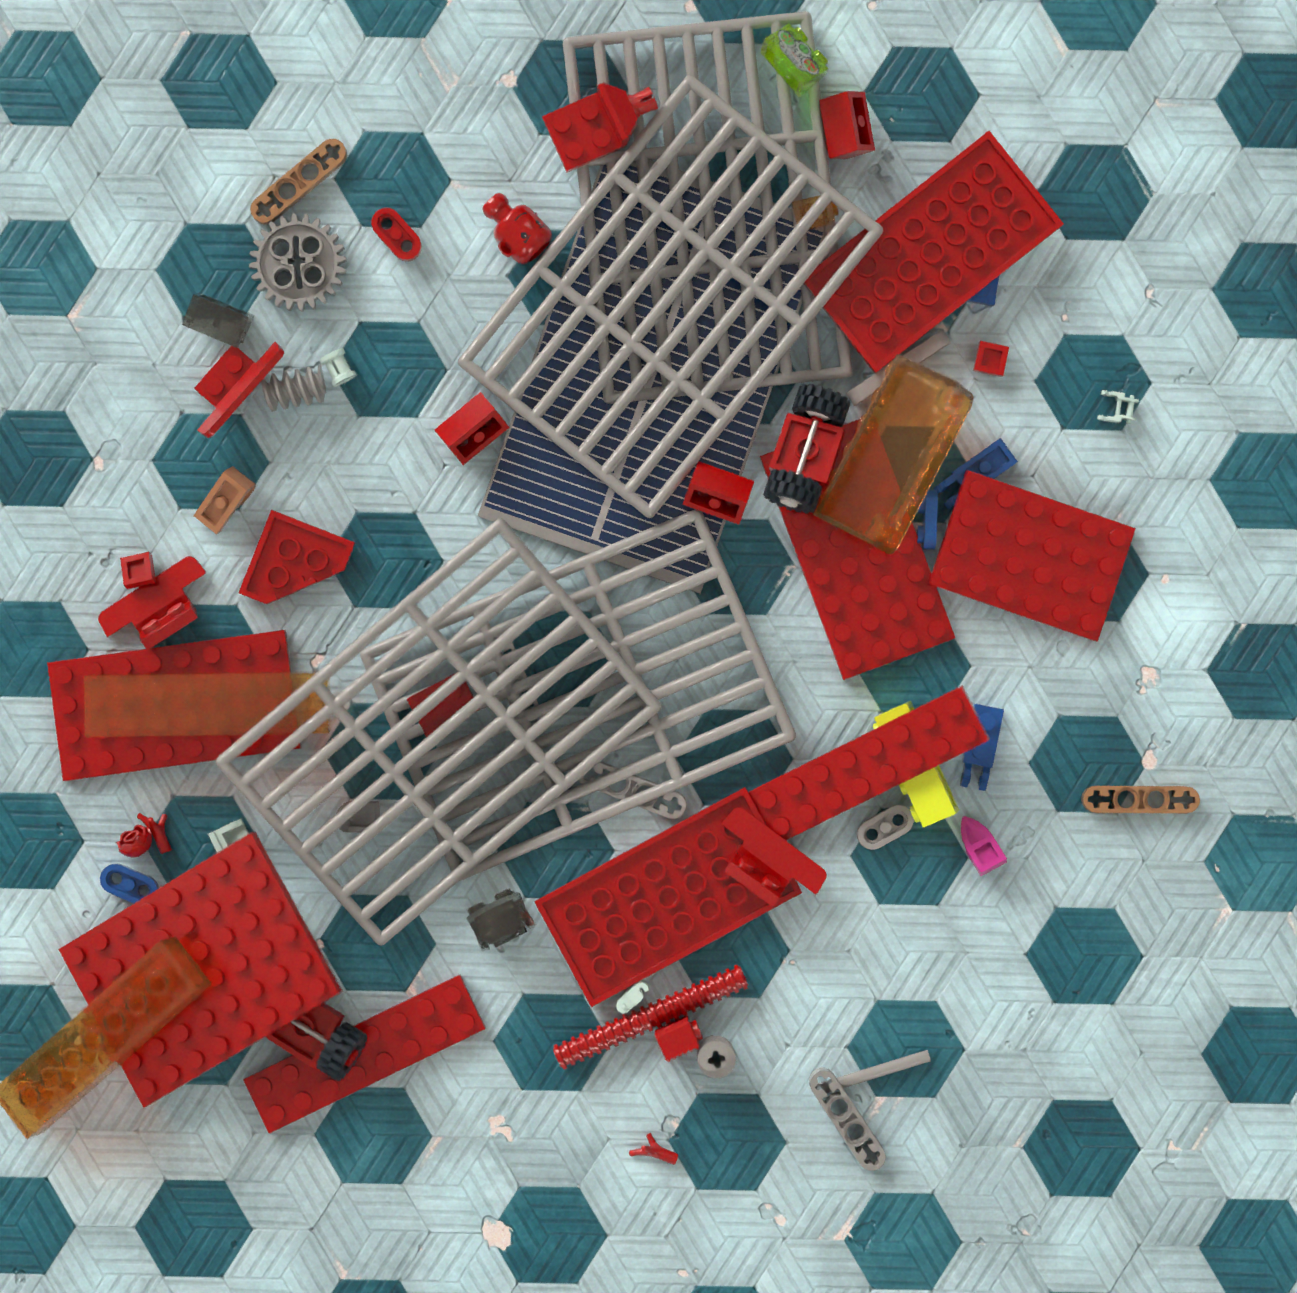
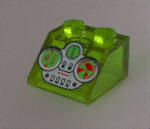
M788 23L764 39L760 53L800 98L827 74L829 68L826 65L828 61L819 50L813 51L806 43L808 41L807 36L799 27L794 29Z

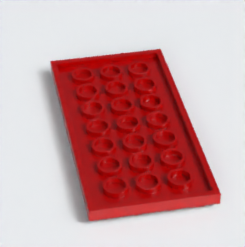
M989 130L875 220L883 227L882 235L823 306V309L876 374L1062 227L1064 223ZM863 229L820 263L803 283L814 298L869 232L868 230Z
M872 415L842 426V428H845V435L828 486H822V491L813 513H804L802 511L799 513L793 509L790 511L784 506H778L843 680L956 638L937 587L928 584L931 571L921 544L917 543L918 536ZM774 451L760 456L767 479L771 472L769 465Z
M286 630L156 647L148 651L147 649L47 663L63 781L214 761L294 693ZM296 707L237 757L270 753L299 728ZM301 742L293 749L302 748Z
M746 787L534 901L591 1007L802 893L798 883L792 878L783 890L779 900L772 907L724 871L730 859L744 842L721 824L730 812L735 808H743L766 825Z

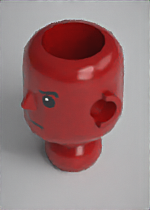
M496 193L482 207L484 215L489 219H494L497 223L493 235L498 243L499 250L504 256H511L517 263L527 264L531 262L552 240L551 230L537 216V213L523 204L512 208L509 205L508 198L501 193Z

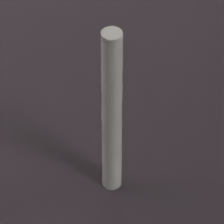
M928 1050L840 1076L837 1079L842 1087L846 1088L930 1062L931 1059ZM827 1081L816 1085V1087L822 1086L826 1093L832 1092Z

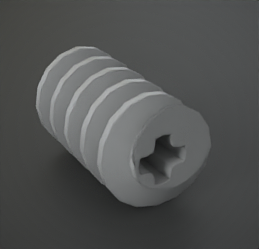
M318 365L317 374H314L312 369L307 367L305 376H302L300 371L295 369L294 378L292 379L287 371H283L281 381L278 380L275 373L271 374L270 383H267L265 378L261 381L265 401L272 412L277 410L278 402L283 409H288L290 400L295 407H300L301 398L304 399L307 405L312 404L313 396H315L319 403L324 402L326 386L321 365Z
M710 1035L699 1043L697 1062L700 1070L705 1075L711 1078H722L733 1070L736 1064V1055L732 1044L726 1038ZM713 1051H718L719 1055H721L719 1062H714L713 1058H711Z

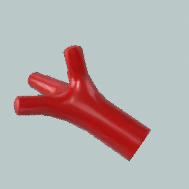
M139 813L137 818L150 829L160 854L171 851V846L165 834V822L168 816L162 814L157 824L152 817L147 818Z
M651 1133L646 1135L650 1146L643 1145L639 1149L629 1151L630 1156H650L675 1165L679 1155L661 1147L654 1140Z

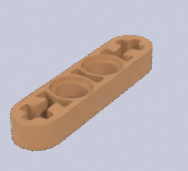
M333 138L320 144L252 202L250 209L253 218L263 225L269 224L270 221H276L343 165L347 158V150L343 143ZM331 146L333 149L339 147L338 154L340 157L337 160L331 157L325 161L328 168L324 170L321 163L315 158L320 155L323 160L328 156V147ZM308 164L317 166L319 170L318 176L313 180H306L302 176V170ZM286 183L293 184L296 188V193L291 199H283L279 195L280 187ZM274 193L276 199L283 206L278 208L275 203L269 209L271 213L269 217L265 215L259 217L257 215L260 212L258 206L262 203L265 206L271 204L273 200L269 196Z
M1090 786L1082 793L1081 801L1085 809L1095 813H1192L1198 808L1200 797L1195 789L1187 786ZM1096 790L1099 796H1109L1108 790H1113L1111 797L1113 808L1108 809L1110 802H1099L1098 807L1094 808L1093 803L1088 802V796H1093ZM1173 790L1171 797H1182L1184 791H1187V795L1193 797V802L1188 803L1185 809L1182 803H1171L1173 809H1168L1170 803L1168 791ZM1122 791H1129L1133 795V804L1128 808H1122L1118 804L1117 798ZM1153 791H1159L1163 795L1164 801L1159 808H1152L1148 804V795Z

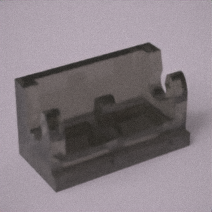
M196 293L192 296L182 325L238 348L240 343L244 342L255 315L205 294Z

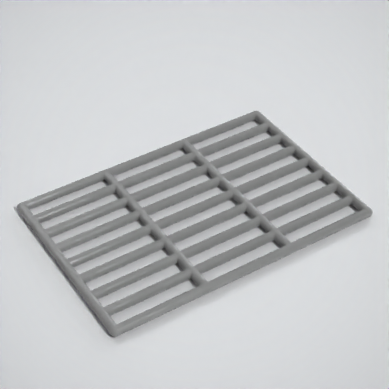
M794 12L566 37L563 40L570 104L581 99L575 48L593 47L597 85L600 83L609 85L605 45L623 43L628 94L633 95L640 92L635 42L652 40L661 108L671 96L664 39L682 37L686 76L693 75L699 80L694 36L712 34L718 94L720 98L732 106L723 32L741 31L751 121L765 133L753 29L771 27L783 133L768 136L779 145H784L785 149L797 159L796 144L814 142L818 176L831 185L825 131L819 103L821 95L818 74L812 75L806 71L812 130L795 132L787 60L779 45V30H783V26L800 24L802 42L809 46L812 52L811 58L817 63L812 17L809 12ZM690 90L688 94L692 117L702 103L701 97ZM673 112L662 125L664 146L652 148L645 146L633 162L636 161L638 182L649 170L648 160L658 159L675 138ZM721 114L722 126L728 119ZM643 115L638 118L633 132L634 140L644 129ZM704 121L693 134L694 143L685 144L667 166L670 191L680 180L678 157L696 155L697 158L710 142H706ZM734 130L718 150V152H725L727 168L736 158L737 150H742L751 137L735 138ZM762 146L755 152L758 177L768 166L767 150ZM625 151L613 152L577 168L581 206L592 194L589 167L607 165V173H609ZM709 164L698 175L701 200L711 189ZM787 167L790 186L798 175ZM740 172L729 184L732 209L742 198ZM771 181L760 194L763 218L773 207ZM616 183L610 189L612 215L623 203L621 187ZM650 187L646 193L652 197V190ZM802 190L791 203L794 228L804 216ZM681 196L672 207V214L684 222V207ZM832 202L822 212L825 237L835 226ZM641 204L644 224L652 212ZM713 205L703 217L706 241L716 230ZM594 210L583 223L586 247L596 236ZM744 215L734 226L736 251L747 239ZM625 219L614 232L617 256L628 244ZM775 224L765 235L767 255L748 256L740 266L748 275L751 276V268L763 267L778 249ZM656 229L645 241L648 266L659 253ZM807 233L796 244V252H790L780 265L798 263V268L802 267L815 251V249L808 250ZM684 240L676 250L678 265L663 266L650 282L653 307L663 296L662 278L678 277L689 264L687 240ZM838 242L833 246V248L828 252V254L824 257L822 261L826 260L829 256H831L834 252L838 250ZM599 252L588 264L591 289L604 274L600 270ZM708 258V261L702 265L695 275L709 273L711 284L722 268ZM629 261L611 284L620 283L621 296L623 298L632 287V282L636 281L646 268L631 270ZM780 265L770 277L771 293L776 297L783 290ZM692 279L681 291L684 316L695 304ZM740 284L742 293L745 290V287L742 284ZM803 284L801 286L804 312L814 300V296ZM723 288L712 301L715 325L726 313ZM602 294L594 305L605 313L604 296ZM754 298L743 310L746 335L757 322ZM634 303L624 315L625 330L629 334H632L637 328ZM666 312L655 324L657 348L668 337ZM779 314L774 319L777 344L788 332L787 321ZM815 316L806 327L810 370L792 372L789 349L779 361L781 373L769 374L758 388L850 377L852 375L849 340L835 324L840 367L822 368ZM594 321L596 331L600 325ZM697 321L686 333L689 358L699 347ZM728 330L717 342L720 367L730 356ZM608 336L597 348L600 373L611 360ZM759 339L748 352L751 376L761 365ZM634 352L629 356L631 382L642 370L641 358ZM669 354L667 358L664 360V362L667 363L670 367H672L671 356ZM701 363L691 374L692 384L700 391L709 382H703ZM731 373L716 392L741 390L751 376L733 378V373ZM661 375L662 386L644 388L643 386L631 402L657 399L670 381ZM613 377L602 389L603 400L606 404H614L624 392H614ZM679 389L674 397L687 395Z
M687 75L460 356L458 365L645 517L652 518L882 235L883 227L693 75ZM692 90L705 101L636 185L623 173L688 92ZM715 108L728 120L661 203L657 202L646 192ZM737 127L740 128L751 139L686 220L682 222L670 210ZM760 146L764 147L775 157L706 241L693 229ZM785 164L798 176L733 257L728 259L716 248ZM616 183L629 195L566 274L560 278L548 266ZM809 183L821 193L820 197L757 275L752 278L740 266L805 185ZM637 203H641L652 212L651 216L588 294L583 297L571 285ZM829 203H834L845 212L844 215L776 297L763 285ZM855 220L869 232L802 315H798L786 304ZM663 221L675 231L674 235L607 316L594 304L660 222ZM687 240L699 251L635 331L629 334L617 323L683 241ZM709 258L722 268L721 272L658 350L653 353L641 341ZM541 277L553 287V290L487 372H485L473 362L474 358ZM733 277L745 287V290L678 372L675 371L664 360L730 278ZM562 296L566 297L577 306L576 309L510 391L496 381V378ZM754 296H757L769 308L702 391H700L687 379ZM587 314L600 325L599 328L532 410L519 397ZM779 314L793 326L724 410L711 400V397ZM610 333L623 343L622 347L560 424L554 428L542 416ZM634 352L646 362V365L578 447L565 435L631 353ZM655 371L659 372L670 381L669 384L601 466L588 454ZM680 389L693 402L625 485L611 473ZM702 408L705 409L717 420L648 504L635 491Z
M691 510L548 572L555 580H559L584 569L590 586L569 594L570 598L576 605L593 597L596 598L602 614L594 616L589 620L596 628L607 624L613 638L610 644L619 652V655L643 683L642 674L741 633L747 650L650 690L658 700L750 661L753 662L759 677L659 719L656 713L648 720L647 725L637 729L613 751L654 735L660 752L563 792L536 815L539 816L555 809L561 826L488 856L461 880L795 740L796 733L702 511ZM689 524H695L701 538L700 540L601 581L594 564ZM706 550L712 565L711 568L616 608L612 607L606 593L607 591ZM715 578L718 579L724 595L624 636L618 619ZM537 580L521 595L533 591L537 588H540L544 585L540 580ZM509 588L457 609L436 628L440 630L471 616L475 618ZM558 602L537 621L565 609ZM729 605L736 622L636 664L629 647ZM526 613L494 627H491L488 622L479 630V633L470 637L456 651L460 654L484 643L486 647L489 646ZM577 625L552 647L585 633ZM417 627L363 649L360 652V657L365 669H369L376 663L374 657L390 651ZM542 639L504 655L500 651L492 660L481 667L476 674L479 678L497 671L498 676L508 669L507 666L514 664ZM596 648L568 673L603 659L605 656ZM434 652L380 674L371 682L378 700L388 692L387 684L406 677ZM557 665L515 683L512 680L495 696L500 702L508 699L510 704L520 698V693L529 690ZM619 672L613 673L583 699L621 684L626 680ZM764 688L771 705L671 747L664 730ZM424 689L396 700L384 711L390 728L400 721L397 713L410 707L407 698ZM571 692L528 710L524 709L515 719L527 731L532 726L531 721L547 714ZM636 693V697L626 700L598 725L642 707L644 709L647 705ZM485 703L482 707H480V710L487 708L489 706ZM776 716L782 733L685 774L682 773L676 757ZM586 718L536 738L534 741L541 749L558 743ZM419 723L413 725L396 740L403 757L412 750L409 740L424 734ZM504 726L492 737L509 731V729L506 726ZM481 730L426 753L408 769L414 785L416 786L424 779L421 767L454 754ZM601 744L554 764L564 773L577 766ZM524 748L506 764L529 755V752ZM496 756L444 777L426 792L423 797L435 809L437 806L432 795L469 780ZM665 762L672 779L572 821L566 806L567 803ZM543 771L523 789L543 781L546 790H548L555 782ZM511 782L459 803L442 819L447 822L483 807ZM526 808L473 830L462 840L463 843L467 846L498 833ZM433 827L438 842H442L444 838ZM453 848L444 855L451 872L461 864Z
M497 519L217 757L216 765L375 943L382 946L659 712L662 705L505 520ZM498 534H501L511 548L427 618L416 604ZM520 557L531 570L447 641L436 627L514 560ZM537 580H540L550 594L469 663H466L456 649ZM559 602L570 616L486 686L476 672ZM408 613L418 627L335 697L323 683L404 614ZM578 625L589 639L506 709L495 695ZM427 635L438 649L358 718L354 719L344 708V705ZM598 648L608 659V662L525 731L515 717L593 650ZM447 658L458 672L374 742L363 728ZM617 670L628 684L545 753L534 740ZM467 681L476 691L477 695L394 764L383 751L461 684ZM315 692L326 705L242 776L231 762L311 693ZM634 693H637L647 706L564 776L553 762ZM486 703L497 717L414 787L403 773ZM334 714L346 728L262 798L251 784ZM506 726L516 737V740L433 809L423 795ZM355 737L364 747L365 751L282 820L271 807L350 739ZM525 748L536 762L453 831L442 818ZM374 759L385 773L302 843L291 829ZM545 771L555 784L477 851L472 853L462 840L541 772ZM394 781L405 795L322 865L311 851ZM414 804L424 815V818L342 887L331 873ZM433 826L444 840L361 909L351 898V895ZM453 848L464 862L381 931L370 918Z

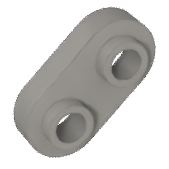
M893 805L864 821L857 830L859 843L867 849L875 850L906 834L914 823L911 811L905 806ZM896 814H900L903 817V823L898 826L894 825L892 821L893 816ZM869 829L877 831V837L874 840H869L866 837V832Z

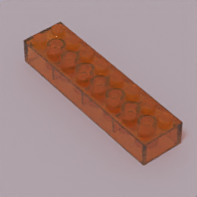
M318 671L89 674L84 676L85 737L244 735ZM329 678V679H328L326 682H324L323 684L330 690V678ZM313 692L264 734H292L326 704ZM331 717L311 734L329 733L331 731Z
M176 937L161 940L0 1083V1105L26 1139L44 1133L211 986L212 983Z

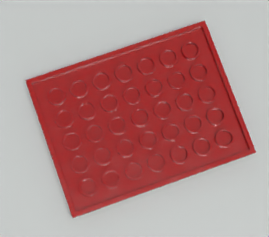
M256 832L247 834L58 949L143 1108L153 1104L343 992Z

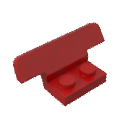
M274 342L256 363L237 346L232 344L200 380L194 389L216 409L197 429L199 433L206 438L212 437L279 362L285 351L277 342Z
M187 556L155 577L156 583L137 588L99 614L98 621L105 635L109 637L132 622L140 634V641L148 651L198 618L197 611L183 588L206 574L205 569L197 559Z
M743 808L733 809L722 821L721 824L744 841L726 866L724 871L772 907L779 900L783 890L792 878L817 895L827 878V873L821 866Z

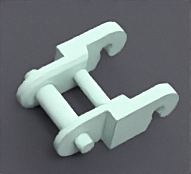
M1101 390V395L1115 397L1117 405L1113 417L1098 415L1097 420L1114 423L1126 420L1128 424H1131V421H1136V418L1132 416L1134 403H1138L1139 400L1134 399V395H1130V398H1127L1125 393ZM1122 401L1128 402L1126 416L1120 415Z
M641 980L631 986L618 998L616 1009L620 1013H627L644 998L640 988H643L645 992L649 991L647 982Z

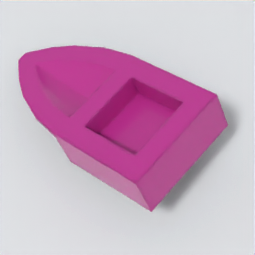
M967 816L962 817V841L966 848V853L979 875L983 876L1007 863L1006 856L990 831L975 819Z

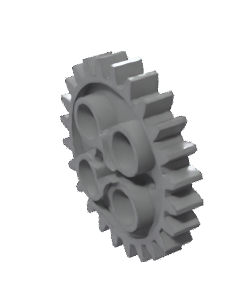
M294 213L292 214L291 222L287 223L286 219L280 216V226L277 227L270 221L269 225L272 231L268 233L261 229L260 232L264 237L263 241H253L259 250L250 251L249 254L256 258L257 261L250 263L249 267L258 270V272L253 274L251 278L253 281H262L257 286V290L261 292L268 289L265 299L269 301L276 297L275 305L277 307H280L285 301L288 311H291L294 304H297L299 310L303 312L305 303H309L314 310L316 309L315 300L319 299L326 304L327 301L324 294L336 295L332 288L333 284L342 286L343 283L337 278V274H346V270L339 267V264L347 262V258L339 256L338 253L342 252L345 248L343 245H334L339 236L337 234L328 236L331 230L329 225L320 229L321 220L319 218H316L310 224L308 214H305L302 222H300ZM296 236L299 237V256L305 261V263L300 264L301 289L297 288V270L291 264V262L296 261L294 237ZM309 240H317L320 244L318 251L313 254H308L304 251V246ZM280 242H287L290 246L288 253L284 256H277L274 252L276 245ZM313 269L320 270L322 273L320 281L314 284L308 283L306 280L308 272ZM281 272L291 273L292 279L288 285L280 286L277 284V277Z

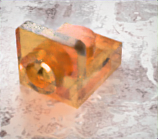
M820 195L791 203L796 225ZM830 202L808 230L833 224L835 221L834 216L839 215L838 207Z

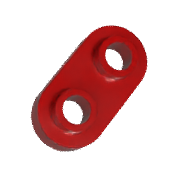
M381 208L374 213L371 220L372 228L391 252L402 261L416 259L421 253L422 243L418 235L404 219L391 208ZM389 219L393 222L390 229L382 228L384 220ZM404 242L412 243L410 251L405 252L402 250L401 247Z

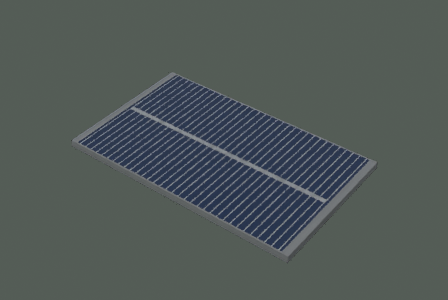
M648 160L649 169L652 167L655 161ZM635 161L630 164L623 174L637 185L639 182ZM600 165L592 192L608 174L607 165ZM667 167L651 186L652 198L659 203L670 192ZM679 170L681 178L685 172ZM698 176L682 195L685 220L701 201ZM729 187L724 190L713 204L716 229L732 210ZM621 188L624 201L629 194ZM610 191L594 209L596 235L612 216ZM759 197L756 198L744 213L747 238L763 220L761 199ZM639 202L625 218L627 243L630 242L643 225L642 208ZM787 208L775 223L778 247L794 229L792 209ZM702 218L693 230L705 239ZM817 218L806 232L808 250L816 249L825 238L822 219ZM663 221L656 227L659 252L674 235V230ZM583 224L577 231L561 278L586 249ZM734 227L718 246V250L728 259H731L737 252ZM614 233L599 250L601 273H605L617 258ZM765 236L749 257L767 255ZM645 242L631 258V270L648 267ZM688 242L690 261L699 250ZM796 246L792 249L791 252H796ZM675 251L664 266L678 265L677 251ZM798 263L780 265L783 289L798 272ZM588 265L571 285L583 297L591 290ZM762 267L751 268V277L754 278ZM709 273L697 274L692 278L694 303L710 285ZM677 277L662 278L663 295ZM733 277L723 287L725 312L741 295V285ZM769 278L763 285V287H765L768 291L771 292ZM620 283L610 284L603 293L605 314L607 316L622 299ZM650 284L634 302L637 327L653 308ZM801 287L786 304L797 314L802 304ZM681 293L665 311L668 336L684 317ZM562 296L548 314L532 362L576 309L577 306L566 297ZM754 296L756 320L758 321L769 306L757 296ZM712 302L697 319L699 345L715 327ZM743 311L728 329L730 355L746 336ZM587 314L519 397L532 410L595 333V323L592 318ZM623 316L617 324L625 330ZM775 320L759 338L761 364L777 345ZM787 321V329L789 331L793 325ZM655 325L641 341L653 353L658 350ZM609 333L610 358L612 359L623 343ZM686 334L670 353L672 368L677 372L689 359ZM717 343L701 362L703 382L710 381L720 368ZM596 349L542 416L554 428L560 424L600 374L598 349ZM748 353L732 371L733 378L751 376ZM629 357L613 376L614 392L624 391L631 383ZM641 359L642 368L646 365L643 359ZM779 362L769 374L778 373L780 367ZM655 371L644 385V388L662 386L661 374ZM690 376L687 380H688L690 383H692V382H691V376ZM773 386L756 389L701 457L700 462L742 476ZM740 390L715 392L711 400L725 410ZM602 391L565 435L578 447L613 405L604 402ZM688 396L673 397L611 474L626 485L693 400ZM656 399L630 402L588 455L602 466ZM702 408L635 493L649 504L717 419ZM514 411L509 425L510 428L507 430L478 517L495 522L497 519H503L512 529L584 554H590L694 510V508L682 504L696 465L655 516L647 518ZM703 512L717 546L726 520ZM692 523L604 561L631 569L701 538L695 524ZM705 550L652 572L647 576L673 584L710 568L711 562ZM704 583L689 590L701 594Z

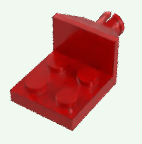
M600 83L597 85L596 93L542 116L566 173L627 147L636 128L638 118L643 114L658 109L655 97L652 98L653 93L650 87H646L644 90L633 95H627L625 90L606 83Z

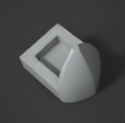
M348 801L344 803L341 807H339L337 813L341 811L351 801ZM370 801L340 826L339 829L342 832L361 833L380 817L379 801Z

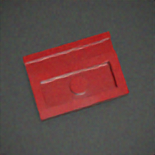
M454 674L408 697L407 701L411 709L416 708ZM466 681L418 721L426 737L474 698Z

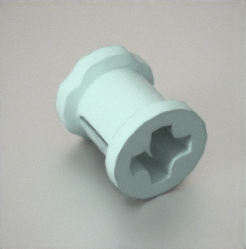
M343 348L337 349L320 359L321 364L326 365L333 379L331 382L333 387L344 384L357 376L355 371H351L344 357L345 351Z

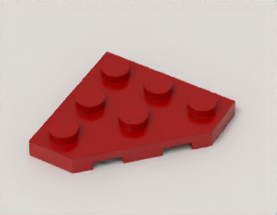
M271 510L239 594L268 605L345 571L356 543Z

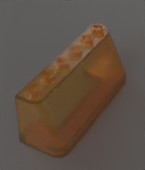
M897 354L894 360L888 364L885 378L880 387L874 391L866 414L859 419L857 431L852 441L848 442L845 446L843 458L839 466L831 473L830 483L825 493L819 497L813 515L887 554L894 553L901 544L972 407L973 394L957 381Z

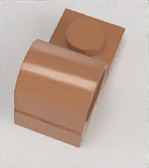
M234 466L230 467L222 473L194 514V517L215 534H218L227 524L235 510L249 498L256 488V484Z

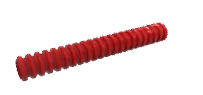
M736 964L734 969L730 970L727 968L723 974L718 972L714 978L709 976V980L705 982L702 979L699 981L700 984L695 985L693 983L689 989L684 987L680 993L675 991L671 997L668 994L665 996L666 999L662 1001L659 998L657 1003L652 1004L650 1002L646 1008L641 1006L637 1012L632 1010L628 1016L625 1013L621 1019L616 1017L612 1023L607 1021L603 1027L598 1025L594 1031L589 1029L585 1035L582 1032L578 1038L573 1036L569 1042L564 1040L560 1046L558 1044L553 1045V1051L560 1067L565 1070L567 1065L571 1064L574 1066L578 1060L583 1062L587 1056L592 1058L596 1052L599 1055L602 1053L601 1050L606 1049L608 1051L612 1045L617 1047L621 1041L626 1043L630 1037L635 1039L639 1033L642 1036L645 1034L644 1031L649 1030L651 1032L655 1026L660 1028L664 1022L669 1024L673 1018L678 1020L682 1014L685 1017L689 1011L694 1013L698 1007L703 1009L707 1003L712 1005L716 999L721 1001L725 995L728 998L732 992L737 994L741 988L744 990L748 989V983L741 967Z

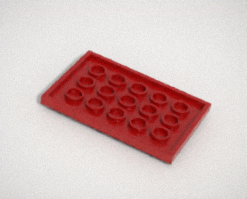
M967 470L928 584L1098 642L1136 528Z

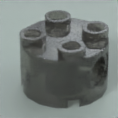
M507 889L494 896L496 901L488 905H484L481 902L467 909L469 916L466 920L474 931L482 952L490 950L489 945L494 943L495 947H498L527 932L525 926L529 929L535 927L536 924L525 908L520 892L515 893L511 889Z

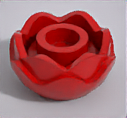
M136 825L132 831H124L121 834L120 841L116 842L119 852L131 858L141 856L151 847L152 833L148 827Z

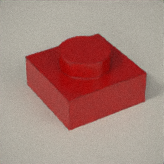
M979 341L973 371L1003 377L1009 347Z
M150 552L120 558L124 587L132 589L156 583L153 556Z

